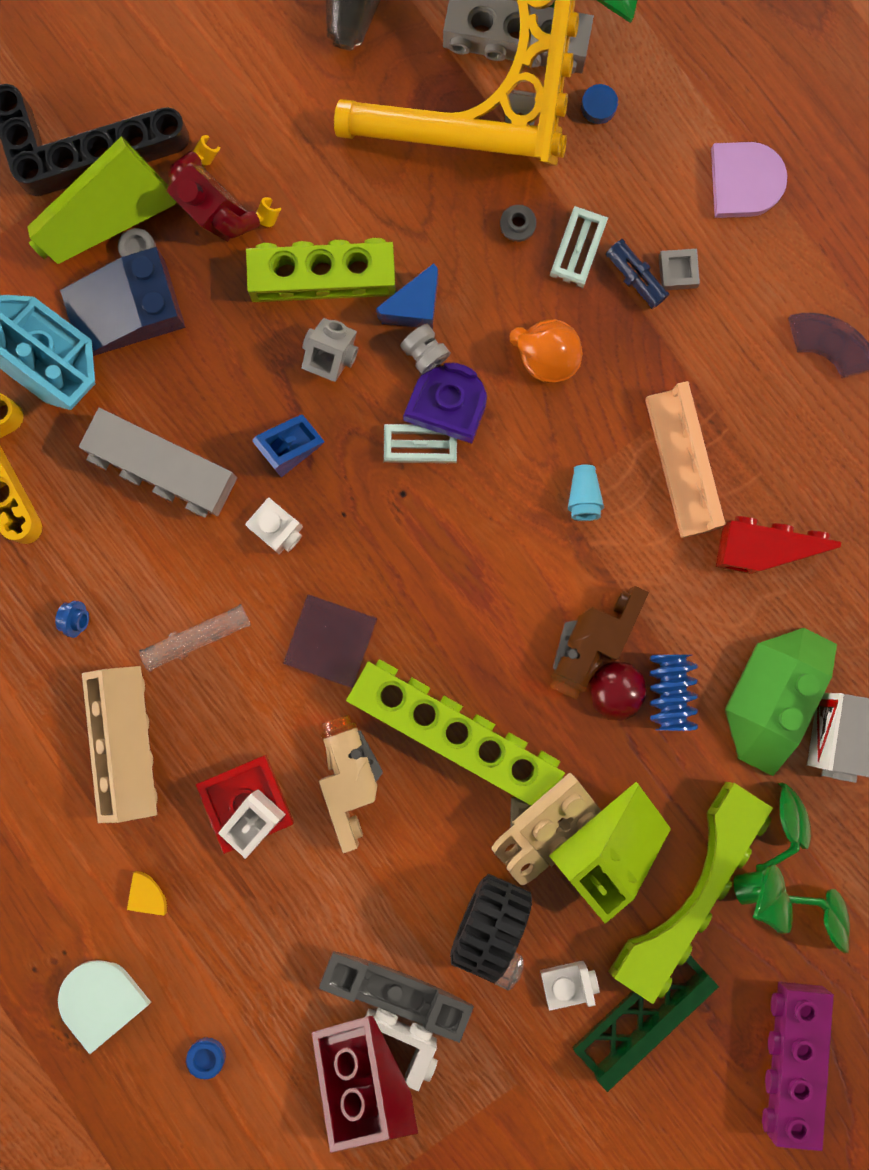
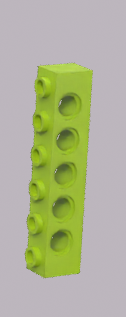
M380 659L376 665L369 661L367 662L346 700L531 806L561 781L565 774L564 771L557 768L561 762L542 750L537 757L525 750L528 744L526 741L508 732L505 738L492 731L496 724L478 714L474 716L473 720L460 713L462 705L446 696H443L441 701L436 700L428 695L430 687L412 677L408 683L397 678L395 675L398 669ZM389 685L399 687L403 693L402 702L396 707H389L382 700V692ZM423 703L431 705L436 713L435 719L428 725H421L414 718L415 708ZM461 722L467 727L468 734L463 742L453 743L448 740L446 730L451 723ZM489 740L495 741L500 748L499 756L493 761H484L479 756L481 744ZM526 759L532 765V772L526 779H516L512 775V766L517 760Z

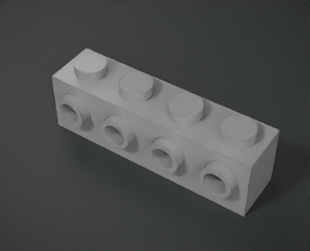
M98 408L79 445L80 449L89 454L86 459L87 461L105 470L111 464L122 470L119 475L120 477L138 486L144 480L155 486L152 491L153 493L171 502L175 496L188 502L185 507L187 510L204 518L208 512L219 516L237 480L233 472L101 408Z

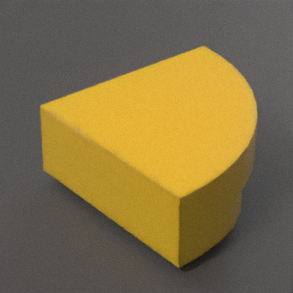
M140 871L133 872L127 910L164 916L167 913V902L160 887L146 873Z

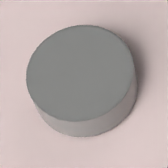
M139 228L126 231L118 242V251L121 257L156 247L151 235Z

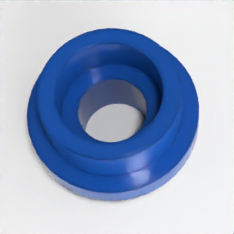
M80 601L63 603L56 614V628L67 637L75 638L80 635L89 623V613L84 603Z

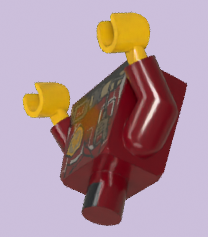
M203 135L193 151H189L171 165L168 172L171 184L166 190L167 193L204 229L228 242L230 238H236L258 228L260 224L265 227L274 226L281 208H270L273 201L271 198H262L256 213L254 211L248 212L202 167V165H210L220 150L219 146L216 149H211L206 145L210 138L208 135Z

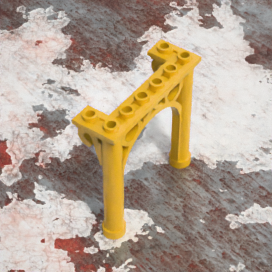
M517 0L520 16V34L513 64L500 87L478 106L462 112L447 113L359 103L340 99L334 116L336 136L353 139L354 136H364L537 157L544 163L557 165L558 157L564 158L567 136L562 135V128L558 126L559 117H565L567 110L568 93H563L565 77H571L573 68V53H568L570 37L577 36L579 13L574 12L575 0ZM555 1L551 34H548L541 30L537 14L531 15L530 6L537 10L545 9ZM531 34L538 40L530 45ZM548 51L543 86L542 81L534 74L522 73L525 65L531 68L533 60L539 54ZM521 82H530L536 89L534 108L526 115H517L514 112L508 96ZM501 104L505 115L512 122L482 120L478 118L488 114ZM539 117L538 126L529 125Z

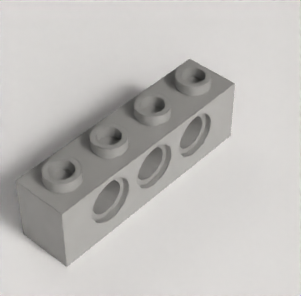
M449 0L443 29V48H448L457 54L464 55L470 52L485 55L486 58L493 61H502L504 59L514 61L519 39L513 38L509 34L520 32V16L517 1ZM530 6L531 15L537 14L538 24L541 30L551 34L554 8L547 7L537 10ZM579 13L577 36L570 37L568 53H573L571 74L583 72L594 15ZM479 25H484L488 27L489 30L485 32H479L474 28ZM532 34L530 45L538 41ZM548 51L539 54L533 60L531 68L546 67Z

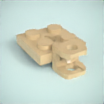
M569 773L512 822L514 825L496 840L492 846V851L507 866L506 869L520 885H525L536 878L549 865L552 867L555 863L549 855L600 813L601 809L579 781ZM515 844L511 850L505 852L509 845ZM530 863L526 870L521 871L524 865Z

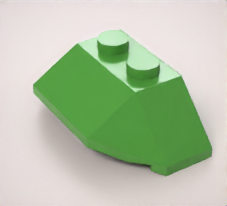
M800 628L756 644L724 709L739 760L774 776L799 746L832 678L837 648L836 643L806 628Z

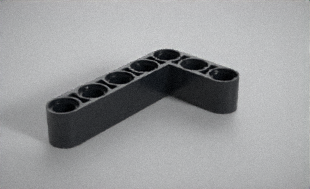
M0 85V139L13 177L28 194L33 196H43L68 188L99 158L94 157L97 150L101 148L109 149L121 136L128 144L135 137L143 138L138 145L131 147L146 162L179 153L186 148L189 142V132L180 113L173 108L165 107L43 145L33 111L21 92L14 85ZM17 103L13 110L6 112L9 105ZM170 126L177 127L173 134H163L166 128ZM28 136L23 144L16 145L19 138ZM70 158L73 159V162L70 164V166L66 168H60L61 163L64 160ZM39 169L35 177L26 179L27 174L31 170Z

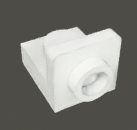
M269 497L245 524L278 554L284 549L289 552L302 538V534L299 531L303 526Z
M584 961L540 970L549 1011L586 1003L588 1007L596 1006L593 994L600 993L595 970L588 971Z

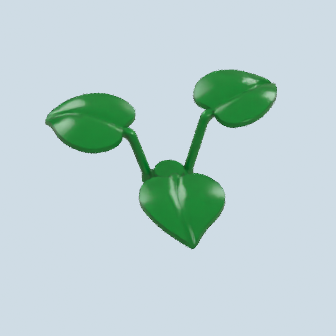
M783 782L778 783L782 788L780 819L783 830L791 842L790 848L763 864H757L755 872L736 875L734 877L735 895L742 905L757 903L753 918L768 924L781 934L791 931L793 922L792 903L821 907L825 911L824 924L831 941L844 954L849 953V914L845 901L837 890H827L826 900L788 896L786 893L783 875L776 865L799 852L800 847L802 849L809 848L811 826L807 810L797 793Z

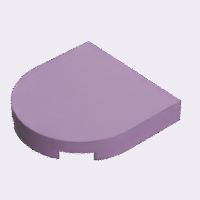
M756 142L713 144L711 147L715 218L758 216L767 212L780 200L787 185V170L782 158L772 148Z

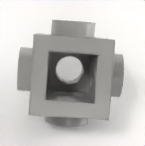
M323 318L315 330L310 328L305 336L302 348L306 351L301 369L336 382L345 366L351 368L358 352V347L354 346L357 331L346 327L342 322Z

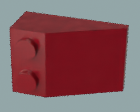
M374 1016L363 1017L312 1032L330 1153L418 1134L411 1092Z

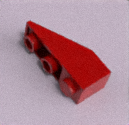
M736 516L735 521L730 520L723 526L716 567L753 574L840 548L841 542L830 540V534L826 532L810 530L805 535L793 532L794 527L790 525L772 523L771 528L757 525V519Z

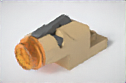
M350 715L321 724L324 731L321 737L326 747L328 769H333L334 774L319 780V784L343 853L357 849L359 846L358 838L363 837L357 816L350 817L349 811L375 801L377 793L376 781L383 773L362 731L358 730L356 722L352 723Z

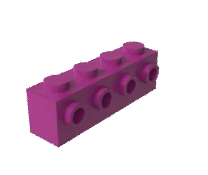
M778 982L777 993L772 994L771 1012L775 1016V1029L770 1031L768 1037L769 1053L773 1055L772 1069H768L765 1076L766 1091L770 1093L769 1108H764L762 1124L764 1132H767V1135L776 1147L815 1151L823 1150L834 994L823 986Z

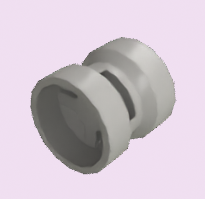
M428 323L415 329L400 344L406 355L412 356L416 360L415 366L422 375L440 366L451 354L443 343L437 342L435 332Z

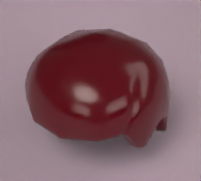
M613 661L601 666L595 673V676L592 677L590 685L593 707L608 720L623 721L635 716L646 698V683L642 673L626 662Z

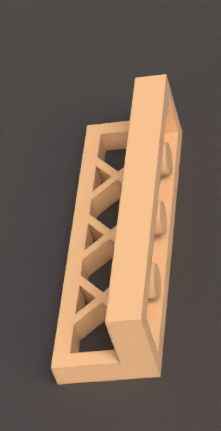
M689 382L678 383L673 390L647 396L645 401L680 537L685 538L721 528L726 524Z

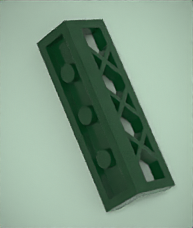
M691 955L686 962L696 973L685 983H672L664 996V1003L658 1009L643 1008L644 998L632 991L572 1047L574 1052L592 1070L598 1083L607 1092L719 988L716 982ZM670 989H678V990L670 997ZM638 1000V1008H630ZM622 1014H637V1029L630 1035L616 1034V1020ZM643 1015H650V1016L643 1022ZM611 1026V1028H610V1034H609V1033H603L605 1030H607V1029ZM595 1040H610V1054L599 1064L585 1051ZM616 1041H623L615 1048Z

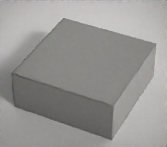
M697 249L660 252L661 286L665 290L692 289L699 286Z

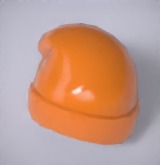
M557 319L542 320L531 326L528 330L523 327H516L510 332V342L513 346L519 348L524 367L534 378L546 383H557L568 380L579 369L583 356L581 341L574 328L564 321Z

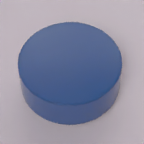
M596 84L589 87L585 91L581 103V111L584 117L595 124H603L610 121L615 115L618 106L616 92L604 84Z
M206 1037L197 1040L191 1046L186 1056V1065L189 1072L196 1078L204 1080L215 1077L225 1063V1049L219 1041L213 1038Z

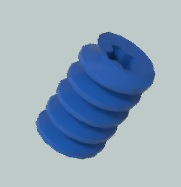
M692 655L650 656V661L660 665V668L650 671V676L660 679V683L650 686V691L660 694V698L650 701L651 706L661 709L660 713L650 716L651 721L661 724V727L655 730L692 731L698 729L697 723L687 720V717L698 713V709L687 705V702L698 698V694L687 690V687L698 683V679L687 675V672L698 668V664L687 660V657Z

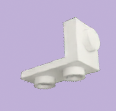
M368 1008L365 1017L374 1016L382 1033L416 1047L405 1074V1081L409 1088L419 1092L423 1080L430 1082L436 1069L438 1060L433 1058L437 1049V1038L432 1036V1032L425 1030L423 1025L412 1023L409 1026L397 1021L398 1016L380 1008H377V1011Z

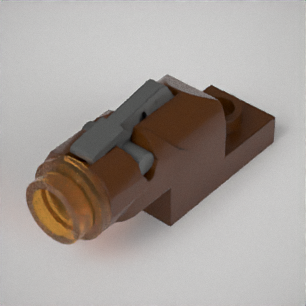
M637 586L630 588L628 593L622 591L614 607V611L619 613L617 618L595 608H590L581 614L577 621L566 622L553 664L554 672L551 678L554 680L550 688L576 700L581 692L585 693L590 679L603 662L600 660L601 655L612 661L619 659L649 592Z

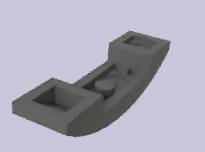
M336 951L332 952L319 985V989L352 1002H355V999L368 1003L422 1024L425 1030L458 1043L461 1041L474 1008L472 1004L415 977L366 959Z

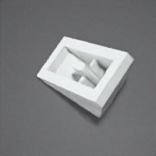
M258 789L245 799L218 834L246 859L286 814Z

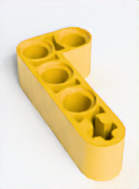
M1 393L0 407L7 405L8 412L0 420V438L19 428L24 416L22 408ZM0 446V488L8 485L10 490L8 498L4 502H0V533L9 540L21 544H29L36 541L41 535L42 523ZM17 518L26 521L21 525L23 530L21 533L16 531L20 527Z

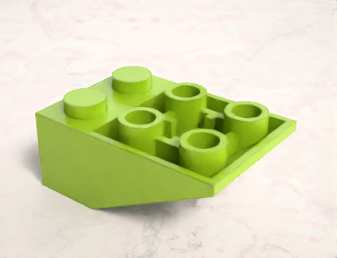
M635 782L552 852L549 857L606 924L635 899L671 828L639 784Z

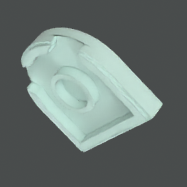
M100 960L84 962L72 970L64 979L58 995V1008L63 1021L89 1054L151 1003L123 967L117 963Z

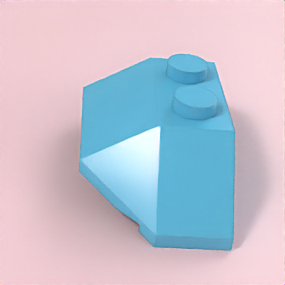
M0 295V369L46 404L72 410L96 384L92 340L33 296Z

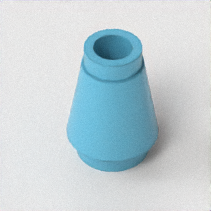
M593 465L575 466L568 511L571 512L573 520H597L601 518V510L604 509V503L596 474V467Z

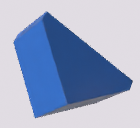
M433 263L376 308L377 318L382 324L418 328L428 323L433 329L438 286V268Z
M303 414L255 436L252 440L280 477H283L325 442Z

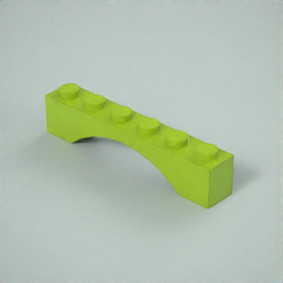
M725 782L707 811L709 830L707 856L702 874L692 894L682 907L666 922L646 934L627 940L608 971L615 980L654 1004L657 997L663 998L672 984L670 976L678 964L680 966L683 965L691 954L692 946L690 943L696 933H702L712 919L710 911L717 899L721 901L728 894L732 886L730 878L737 867L742 868L750 858L752 850L749 847L756 835H763L771 822L769 814L773 809L771 806L736 783Z

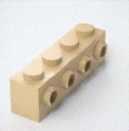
M141 666L102 669L82 673L98 823H119L156 816L157 792L153 781V755L149 745V718L145 708V681L142 677Z

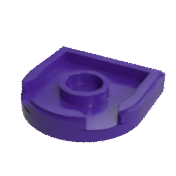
M444 363L443 366L436 367L420 376L404 412L403 421L472 444L486 408L487 393L484 385L477 377L476 372L471 368L459 363Z

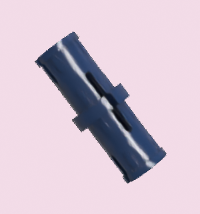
M624 239L616 242L606 252V256L612 260L626 277L624 282L628 287L633 286L649 304L651 309L657 307L670 295L649 271L650 265L647 262L642 263L628 247Z

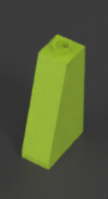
M121 136L27 226L31 239L29 244L42 258L46 259L49 256L57 264H60L174 206L177 202L166 191L169 185Z

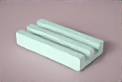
M574 206L550 272L551 277H560L565 282L570 283L572 281L577 283L576 286L584 287L608 217ZM581 217L585 220L567 270L560 268L577 219ZM591 222L598 223L581 274L574 273Z
M384 424V462L457 463L456 438L450 437V440H392V434H444L417 425ZM391 448L450 449L449 454L391 453Z

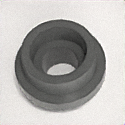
M524 205L510 206L501 216L500 228L506 238L515 242L527 240L533 235L536 228L535 214ZM520 217L525 221V224L517 227L513 225L512 220Z

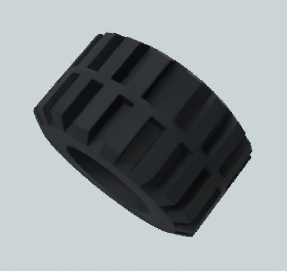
M487 874L479 882L463 916L451 949V964L487 981L496 983L510 965L524 933L532 907L531 892L491 874Z

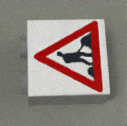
M824 693L814 715L807 761L808 766L821 768L822 776L849 782H857L858 775L869 777V698L842 693Z

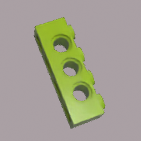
M370 238L365 240L364 243L350 244L347 240H332L328 242V245H314L311 242L299 241L293 243L292 247H277V245L272 243H261L256 245V248L246 249L247 287L252 302L392 296L396 293L393 242H386L382 238ZM356 261H362L368 265L362 273H353L349 270V267ZM319 263H327L331 266L330 271L324 275H317L312 272L313 268ZM288 264L295 267L293 273L287 277L277 275V270L283 265Z

